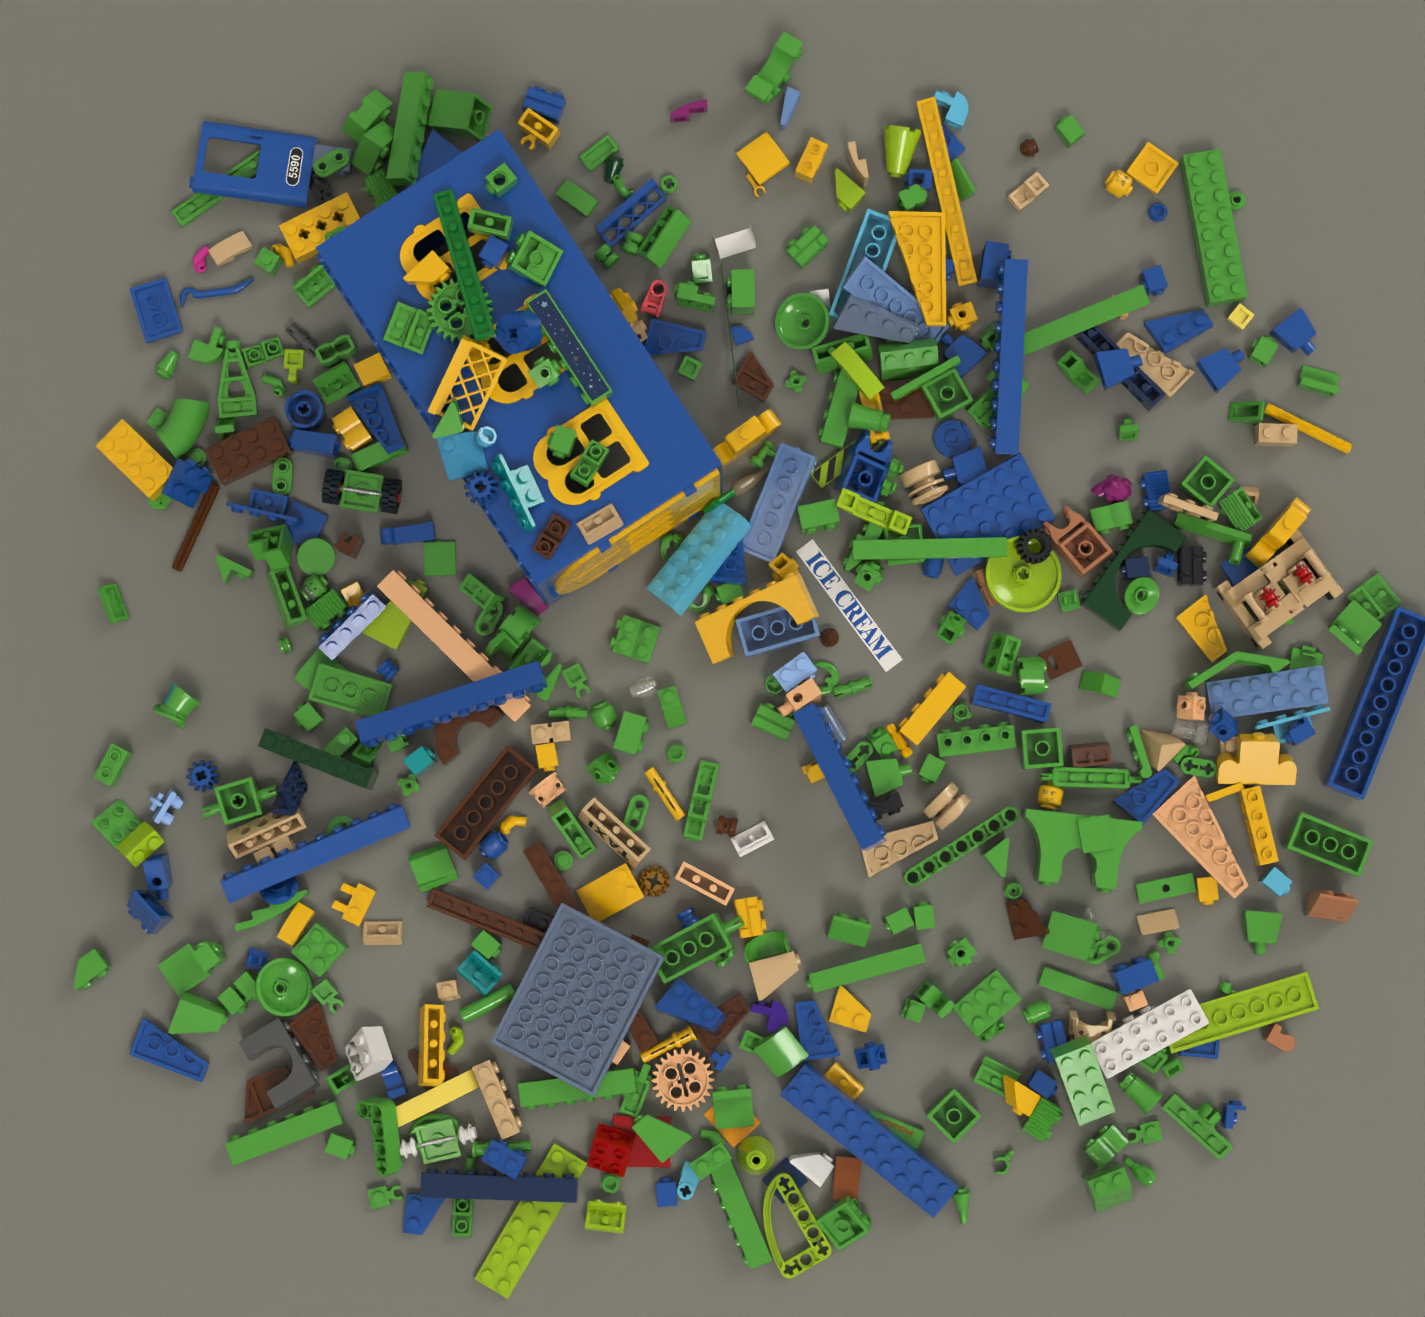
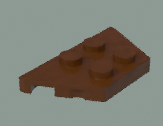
M913 380L880 381L885 387L879 392L884 413L891 414V420L934 418V414L919 388L897 401L893 400L890 393Z
M282 1065L247 1080L245 1124L277 1110L266 1092L288 1078L291 1071L286 1066ZM311 1091L310 1093L306 1094L305 1096H303L302 1098L298 1099L297 1101H300V1100H302V1099H304V1098H307V1097H309V1096H311V1095H314L315 1092H314V1091Z

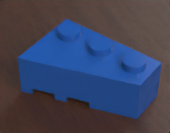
M680 978L675 981L654 1007L658 1013L671 1016L713 1033L726 1019L723 1012Z

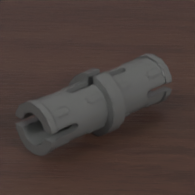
M295 323L290 324L285 332L297 342L296 344L299 347H302L314 358L316 356L315 350L318 346Z

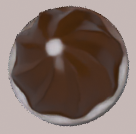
M1027 138L1021 143L1020 152L1025 157H1034L1039 152L1034 138L1030 140Z
M832 628L824 629L820 634V642L825 647H833L839 641L837 631Z

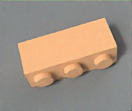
M685 861L675 877L680 882L725 906L735 888Z

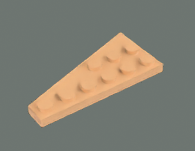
M1194 775L1160 806L1152 816L1235 899L1248 887V883Z

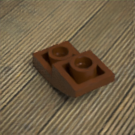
M553 513L532 550L551 560L570 529L572 522L557 513Z

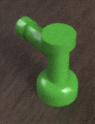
M765 440L764 446L758 455L752 456L749 459V462L758 469H762L764 466L763 459L766 455L775 459L777 454L773 450L775 446L768 440Z

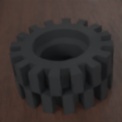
M1033 528L1020 535V538L1017 539L1016 549H1018L1017 555L1021 556V560H1025L1027 564H1039L1051 555L1050 552L1053 550L1051 545L1053 542L1050 541V535H1046L1047 532ZM1031 539H1036L1041 544V550L1037 554L1031 553L1027 548V544Z

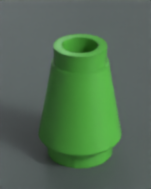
M169 350L155 367V374L165 380L173 377L179 355Z

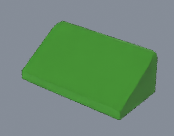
M956 158L951 162L958 196L961 201H964L973 196L976 189L959 159Z

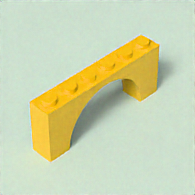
M793 572L783 576V581L778 583L776 580L766 584V589L761 591L760 588L749 592V597H738L732 600V605L727 606L724 604L715 608L717 611L710 614V612L699 616L700 620L695 621V625L713 664L735 656L732 647V629L738 615L752 603L768 601L778 604L791 614L797 625L819 617L801 574L794 575Z

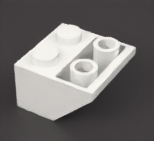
M382 1026L361 1027L345 1046V1053L348 1056L355 1081L385 1070L393 1061Z

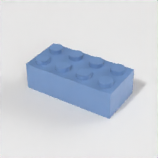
M783 607L735 620L745 658L820 637L815 618L804 624L797 625L791 614Z

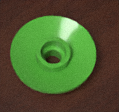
M1138 577L1132 580L1124 593L1126 607L1135 614L1150 612L1159 600V587L1154 580L1148 577Z

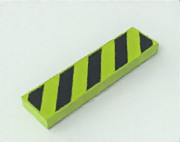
M856 440L811 473L812 478L821 489L840 476L851 445ZM871 440L869 441L872 451L882 445L881 440H877L878 442L873 444Z

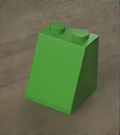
M436 89L427 125L437 132L481 141L486 136L493 106L475 93Z
M1118 1162L1081 1176L1096 1213L1133 1199L1132 1185L1126 1170Z

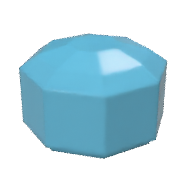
M485 426L477 431L475 438L478 445L487 448L495 443L497 434L493 428Z

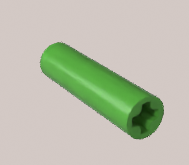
M509 983L459 1009V1012L464 1022L468 1023L512 1000L516 990L512 983Z

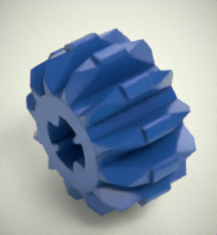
M483 470L480 471V477L477 476L476 472H473V480L469 477L466 478L470 485H464V489L470 491L466 492L465 496H472L471 503H475L478 499L479 506H482L483 500L490 504L489 497L497 498L492 492L499 491V488L494 486L498 483L497 479L491 480V473H488L485 477ZM479 484H483L486 487V490L483 489V493L476 489L477 486L480 487Z
M200 760L199 765L193 762L192 764L195 769H187L192 773L191 775H186V779H192L188 785H195V791H198L201 787V791L206 792V786L209 790H213L211 783L218 784L214 777L220 776L219 773H214L218 769L217 766L211 767V761L205 764L204 760ZM206 772L204 774L207 775L206 779L200 780L199 774Z

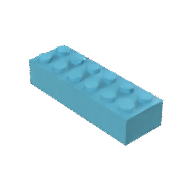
M867 209L829 312L830 320L836 321L850 294L843 290L841 286L862 256H866L881 270L886 272L897 242L889 216Z
M722 503L716 509L704 514L646 589L655 598L682 616L752 526L743 516Z

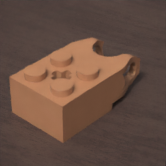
M1066 505L1062 509L1068 525L1066 528L1058 529L1047 521L1042 524V528L1047 532V536L1050 535V541L1053 542L1052 547L1081 580L1106 560L1113 550L1089 522ZM1081 549H1082V550H1085V549H1086V550H1087V553H1086V554L1083 553V552L1081 551Z

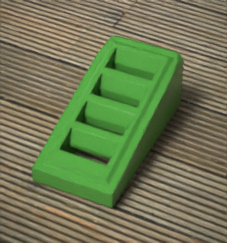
M560 663L547 676L546 682L548 687L543 688V691L535 693L546 703L550 700L563 670V666Z

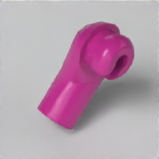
M205 245L193 257L194 269L198 273L205 272L207 268L205 258L209 254V248Z

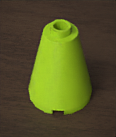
M884 125L886 172L890 173V177L901 178V175L906 174L921 136V130Z
M751 1136L740 1143L737 1148L736 1158L743 1171L751 1175H760L772 1167L775 1160V1151L772 1144L764 1137ZM754 1157L760 1158L758 1161H753L752 1159Z

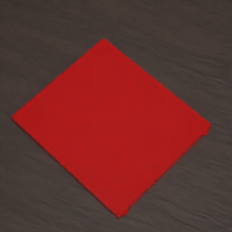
M613 1115L614 1128L636 1134L627 1167L670 1168V1157L661 1163L634 1131L632 1125L635 1124L633 1122L635 1117ZM655 1116L671 1124V1116Z

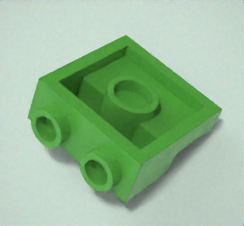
M530 230L520 233L515 240V244H517L515 251H510L506 258V262H508L506 268L521 277H527L542 287H546L563 250Z
M684 281V283H676L674 299H677V305L714 313L716 297H712L713 295L707 292L699 294V287L695 286L696 283Z
M623 615V619L619 618L616 629L619 630L617 637L613 636L610 647L613 648L612 652L649 664L661 627Z
M848 1195L834 1203L830 1210L818 1216L815 1221L839 1251L869 1233L872 1225L870 1216L867 1213L863 1214L859 1209L858 1201L855 1198L851 1199Z

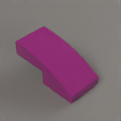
M707 99L691 102L676 109L670 114L671 123L690 121L689 114L708 112Z
M525 577L509 588L518 601L537 616L548 609Z

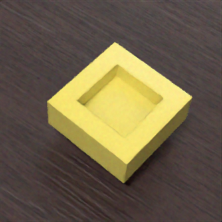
M1239 303L1227 320L1242 331L1254 317V314Z

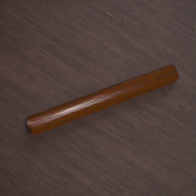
M210 484L175 558L172 568L179 572L183 570L220 489L218 485Z

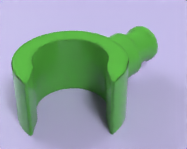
M1009 1149L1003 1156L994 1158L995 1161L1003 1160L1006 1163L1004 1170H998L995 1173L1003 1175L1008 1172L1010 1168L1009 1161L1014 1154L1012 1150Z

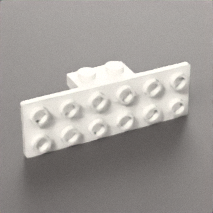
M1191 989L1182 992L1157 1007L1147 1005L1139 1010V1014L1135 1016L1131 1014L1122 1019L1123 1022L1119 1024V1028L1091 1042L1098 1064L1106 1078L1118 1074L1209 1023Z

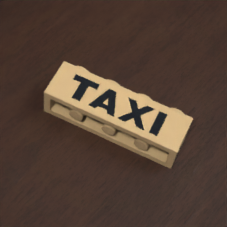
M595 797L578 815V818L634 869L651 850Z

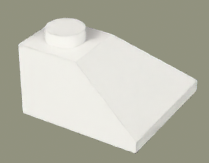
M819 1152L804 1153L789 1157V1162L819 1187L822 1186L834 1168V1165L831 1163L833 1159L826 1153L822 1155Z

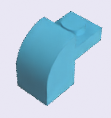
M936 91L934 96L936 97L937 105L949 110L944 124L961 131L969 109L966 98L959 92H956L953 98L945 91Z

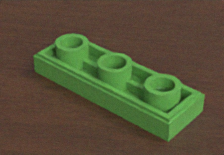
M1193 873L1135 884L1139 904L1197 892ZM1165 884L1168 886V890L1166 892H1164L1162 889L1163 885Z

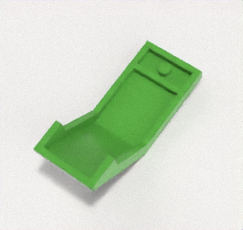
M1236 651L1201 673L1195 672L1184 679L1186 682L1182 684V687L1185 691L1191 690L1232 663L1260 667L1265 674L1272 672L1274 674L1290 664V661Z

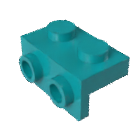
M475 950L470 953L456 970L461 977L484 997L503 976L501 970L496 965H491L484 955Z

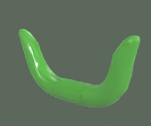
M426 1113L415 1120L409 1136L415 1134V1125L422 1124L425 1121H436L452 1116ZM453 1117L456 1131L458 1132L460 1125Z

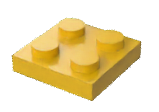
M1147 142L1126 174L1157 195L1179 163L1150 142Z

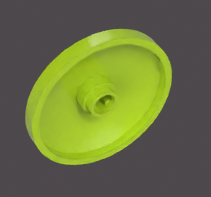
M1020 536L1007 539V557L988 558L985 566V582L990 595L1000 606L1017 613H1029L1045 607L1053 600L1060 588L1062 571L1059 559L1053 550L1050 552L1051 555L1039 564H1027L1025 560H1021V556L1017 555V539L1020 538ZM1031 539L1027 544V548L1031 553L1037 554L1041 550V544L1038 540Z

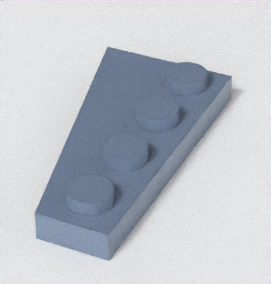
M850 294L833 325V329L911 343L919 329V324Z

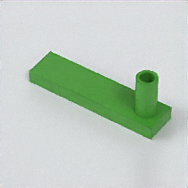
M1179 512L1173 524L1174 528L1233 545L1229 557V563L1232 565L1240 564L1243 550L1247 549L1252 539V534Z

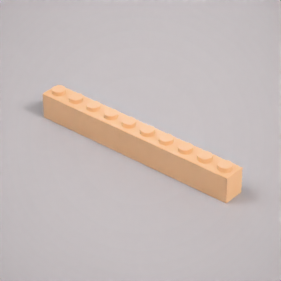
M392 570L377 585L473 682L502 673L496 665L492 668L487 663L489 661L487 656L482 652L478 654L474 650L476 646L468 638L464 640L460 636L462 632L455 625L451 627L446 622L448 618L441 611L439 613L434 611L432 608L435 605L427 597L423 600L418 595L421 591L414 584L409 586L405 582L407 578L399 570L397 572ZM525 695L521 699L513 698L507 700L505 704L498 706L516 722L531 705L528 703L530 699Z

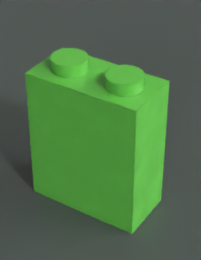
M1052 911L1048 925L1050 933L1045 935L1042 948L1090 962V959H1093L1095 956L1096 948L1094 944L1096 940H1099L1102 929H1099V924Z

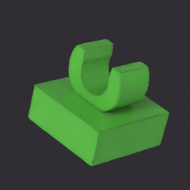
M236 418L216 420L214 426L215 434L220 433L219 437L221 440L224 439V433L228 432L230 437L235 435Z
M1124 418V423L1119 425L1118 441L1137 440L1140 431L1139 424H1132L1131 418Z
M1076 589L1057 594L1061 613L1081 608Z

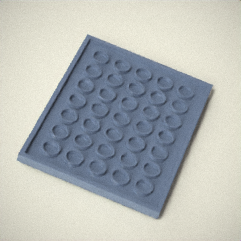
M561 903L491 1042L594 1097L665 956L582 912Z

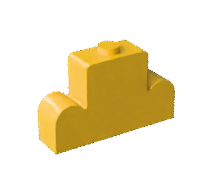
M771 409L766 410L758 417L755 415L725 436L724 442L713 448V451L722 463V469L782 427L781 422Z
M1295 497L1244 556L1258 568L1263 566L1305 521L1311 508L1298 497Z
M1255 732L1253 734L1238 735L1236 756L1225 752L1217 757L1215 778L1218 784H1237L1242 782L1243 784L1295 785L1297 768L1289 754L1283 753L1279 755L1280 743L1276 735Z

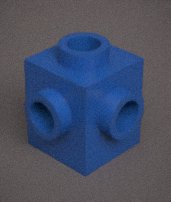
M875 1041L864 1043V1047L854 1050L858 1069L869 1068V1071L880 1069V1065L887 1063L884 1044L876 1045Z

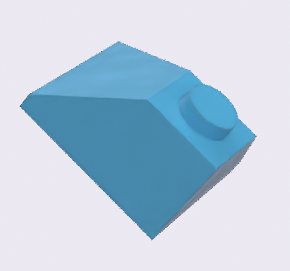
M477 431L456 433L437 438L449 481L472 476L473 472L480 474L481 470L484 472L489 471L484 449L478 445L475 438Z

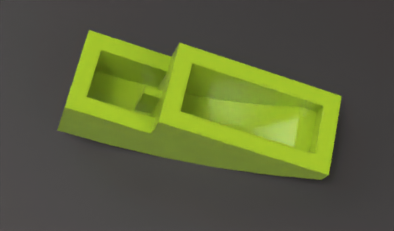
M843 342L830 353L866 399L870 400L885 388L846 342Z

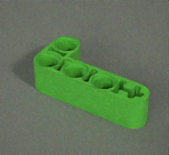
M378 1096L358 1102L356 1105L357 1114L363 1119L371 1120L377 1173L381 1177H387L399 1172L402 1169L395 1103L389 1098Z

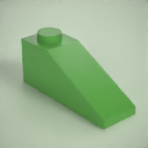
M562 798L546 808L551 819L580 860L596 850V847Z

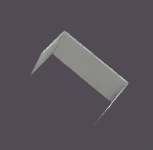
M751 226L749 229L714 239L713 236L719 259L756 248V241Z

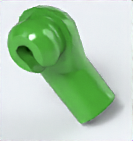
M620 174L613 176L612 179L616 190L624 200H627L634 194L633 189L629 188L626 190Z
M264 374L262 382L272 385L273 394L276 397L283 396L286 388L282 379Z
M1192 744L1185 745L1171 760L1178 764L1183 757H1196L1199 754V749Z
M1154 950L1148 953L1147 958L1151 959L1159 980H1162L1165 975L1158 962L1160 954Z

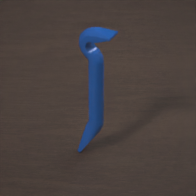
M251 278L233 287L197 291L191 287L184 288L180 294L181 306L184 307L187 299L186 296L189 293H192L196 299L236 294L250 285L254 279Z

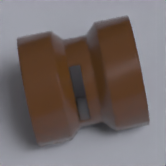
M719 815L716 834L722 835L725 833L730 837H735L738 818L732 817L729 819ZM726 821H728V822H727V828H726V831H725V830H724V828H725V823H726Z

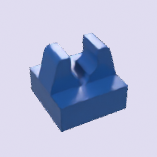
M1167 552L1164 558L1159 557L1153 571L1172 577L1178 563L1173 562L1174 554Z
M249 948L245 967L260 971L267 964L270 952Z
M714 1050L710 1058L717 1062L714 1068L721 1072L732 1055L727 1051H724L721 1055Z

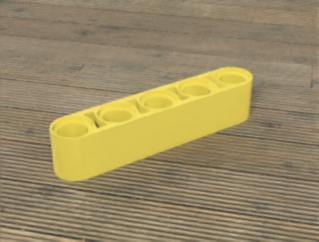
M470 1069L396 1106L398 1127L480 1087L473 1070Z

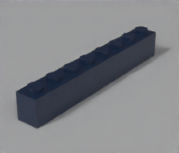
M427 1168L426 1172L421 1173L420 1197L577 1203L579 1177H574L572 1173H563L562 1177L555 1176V1173H543V1176H535V1172H524L523 1175H518L516 1180L506 1174H496V1171L486 1170L485 1174H477V1170H465V1173H457V1169H446V1172H438L436 1168Z

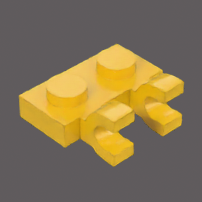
M344 882L340 890L351 894L352 898L348 905L335 900L332 908L344 913L342 919L360 926L376 891L360 883L355 888Z

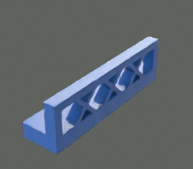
M651 178L596 226V233L611 248L614 247L625 237L627 231L631 232L664 203L667 197L657 187V183L653 178ZM653 191L661 197L656 203L648 202L649 195ZM645 205V213L643 215H634L636 206ZM623 218H632L631 225L628 228L620 227V221ZM609 230H618L617 237L612 242L605 236Z
M976 684L974 695L970 704L1044 724L1047 723L1052 705L1051 703Z

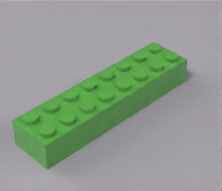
M1221 148L1184 154L1179 162L1206 307L1242 302L1248 295Z

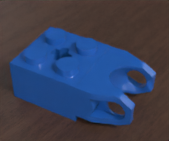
M863 430L859 438L851 445L834 490L841 492L842 488L859 494L862 498L876 503L882 483L889 470L893 442L890 440L885 441L879 450L874 452L869 445L870 431Z

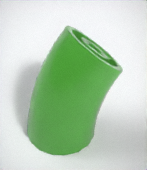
M178 398L173 400V406L168 418L155 434L176 460L181 459L187 454L201 435L208 418L210 403Z

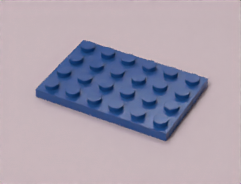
M1021 453L1013 455L920 508L935 539L1007 537V539L1020 536L1027 530L1042 528V524L1045 521L1051 523L1056 520ZM987 558L947 559L953 573L957 576Z

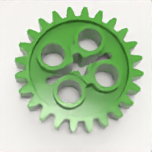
M451 278L450 285L443 281L442 289L439 287L435 288L438 294H430L434 301L427 302L432 307L427 309V314H431L428 317V322H434L431 328H438L436 334L439 336L443 333V340L451 337V343H454L456 339H459L460 343L463 335L475 338L465 303L458 299L459 295L462 294L458 280L457 283H454ZM488 292L484 293L485 299L489 297ZM486 300L487 306L492 305V300ZM443 304H450L452 306L449 311L440 309ZM488 307L489 313H493V308ZM457 308L463 310L464 313L457 312ZM454 321H460L462 326L460 328H453L451 324Z

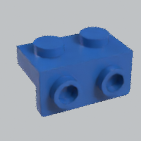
M501 1139L498 1142L492 1140L481 1161L516 1180L524 1164L528 1162V1159L525 1158L526 1153L517 1148L515 1151H512L508 1148L509 1144Z

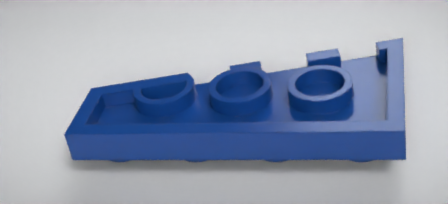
M381 382L346 397L388 454L406 447Z

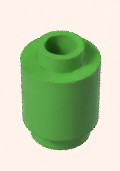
M1043 999L1025 1006V1009L1022 1010L1027 1024H1035L1050 1017L1049 1013L1052 1012L1048 1001L1044 1002Z

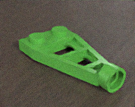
M237 340L225 342V355L217 398L220 419L258 416L257 397L240 350V341ZM231 363H239L241 376L229 377V365ZM232 382H241L245 395L243 397L230 398L228 396L229 385Z

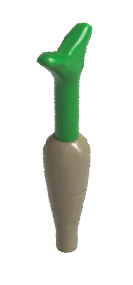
M764 468L757 473L734 482L729 491L716 499H712L705 506L703 512L706 514L716 509L734 496L741 497L767 476L770 472L769 469Z

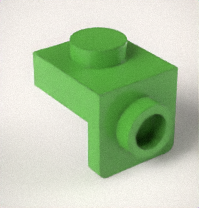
M882 726L872 729L866 735L882 760L898 750L891 736Z

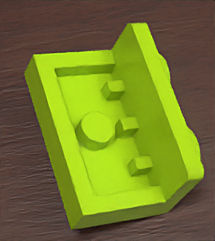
M599 1199L588 1201L585 1230L624 1234L627 1205L617 1201L604 1203V1201Z

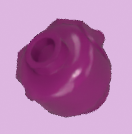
M1111 474L1105 480L1096 484L1091 489V492L1098 497L1104 495L1110 503L1114 504L1116 501L1123 502L1132 494V483L1127 477L1122 478Z

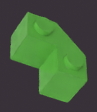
M374 90L362 99V106L356 112L353 110L342 128V131L358 144L363 134L381 120L385 121L391 115L390 109L393 103L377 90Z

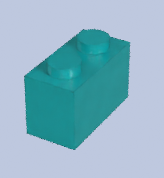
M421 746L403 761L415 776L420 777L437 763L435 760L437 756L431 748Z

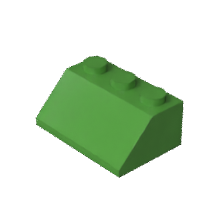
M935 338L913 340L911 343L896 342L878 345L881 381L920 377L939 366L938 345Z

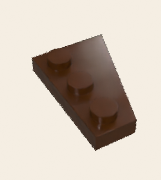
M741 994L716 1007L723 1012L726 1019L714 1033L691 1025L707 1056L716 1049L750 1012Z

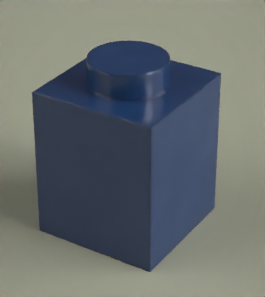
M1148 556L1125 559L1123 564L1120 565L1121 575L1125 576V580L1151 576Z

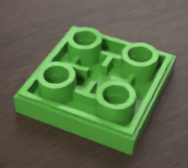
M188 943L157 965L178 997H181L183 992H188L212 975L211 972H204L191 955L195 951L191 943Z

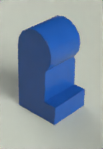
M394 1059L385 1070L381 1071L389 1099L408 1093L402 1073Z

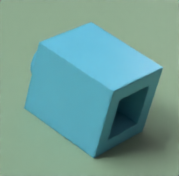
M1270 867L1259 880L1274 895L1280 897L1281 895L1285 896L1290 891V884L1293 882L1276 867Z

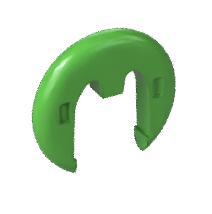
M826 661L813 663L814 666L827 670L832 676L831 678L826 677L824 681L828 684L827 687L818 686L822 695L832 693V687H837L839 684L838 670L833 664Z

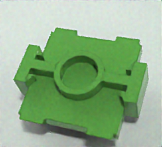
M1302 645L1300 649L1290 648V664L1286 670L1320 666L1323 663L1324 655L1315 652L1316 648Z

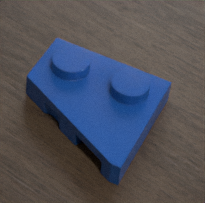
M972 577L948 605L951 610L966 619V622L976 630L990 616Z
M407 1193L403 1233L422 1235L445 1198L420 1197V1194Z

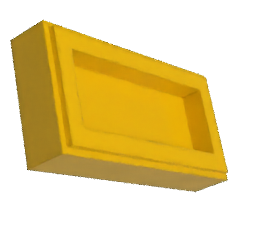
M1240 782L1204 796L1207 802H1211L1243 790L1244 786Z

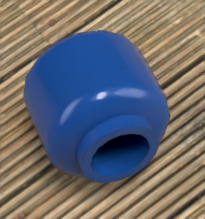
M491 831L480 841L481 848L479 851L485 858L496 859L507 851L508 839L501 831Z

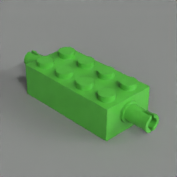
M715 912L649 947L665 956L658 971L663 983L665 984L733 948L735 945L730 937V933L745 926L743 921L735 924L742 919L740 915L724 923L718 913Z

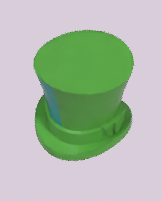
M172 683L164 702L155 704L153 710L172 721L181 729H185L186 723L184 721L187 719L186 717L202 702Z

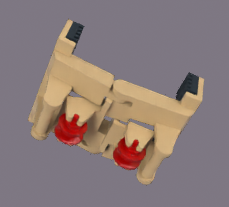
M1296 530L1286 543L1289 545L1287 549L1232 587L1226 580L1213 589L1257 651L1264 649L1272 643L1267 636L1323 595L1328 600H1331L1344 592L1299 530ZM1278 581L1281 583V585L1288 593L1287 595L1284 594L1282 589L1277 584ZM1246 600V602L1254 611L1259 620H1254V618L1248 612L1246 607L1243 605V601Z

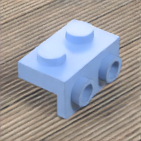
M802 652L772 675L782 687L783 692L787 694L798 687L804 680L807 681L811 677L812 679L815 678L814 673L817 669L805 652Z

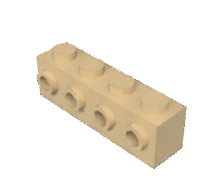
M491 1058L473 1066L472 1070L501 1139L503 1140L519 1133L523 1125L519 1115L516 1116L514 1113L515 1105L512 1098H508L506 1090H508L506 1083L498 1075L500 1069L497 1062H493Z

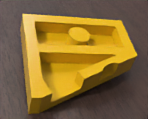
M839 986L829 1022L866 1033L871 1013L843 986Z

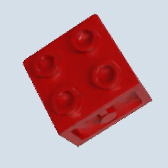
M599 1123L587 1166L624 1177L636 1134Z

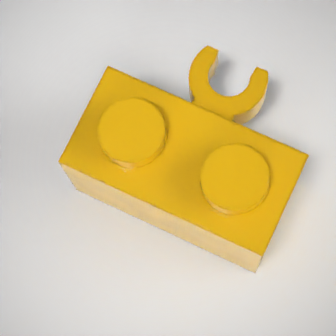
M527 108L517 122L518 128L528 135L522 138L521 145L523 146L527 141L531 142L529 151L535 149L536 141L550 150L560 136L559 128L530 108Z

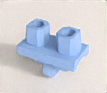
M169 789L162 802L164 794L160 792L156 798L152 796L149 798L153 802L149 808L150 810L155 811L157 806H159L152 817L153 821L158 824L161 822L170 825L174 815L168 813L167 809L171 805L179 810L184 802L172 789Z

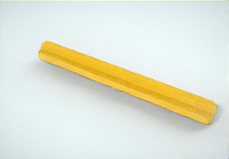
M1270 403L1264 409L1265 414L1285 424H1297V430L1346 454L1352 448L1351 443Z

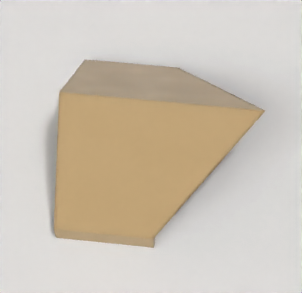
M1140 729L1141 739L1149 764L1158 772L1186 745L1173 734Z

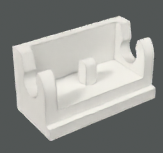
M765 821L731 838L739 857L774 840Z

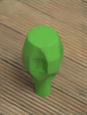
M1127 1158L1123 1163L1131 1169L1130 1171L1134 1177L1143 1185L1150 1187L1157 1178L1150 1168L1143 1164L1135 1163L1130 1158Z

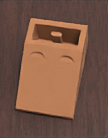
M1314 890L1313 893H1307L1304 916L1346 923L1358 905L1359 900L1353 899L1354 895Z

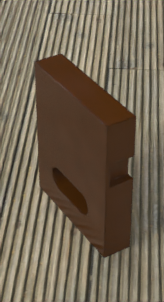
M1071 640L1039 653V656L1046 661L1047 674L1050 680L1083 666ZM1049 656L1053 657L1057 670L1052 669L1048 660Z

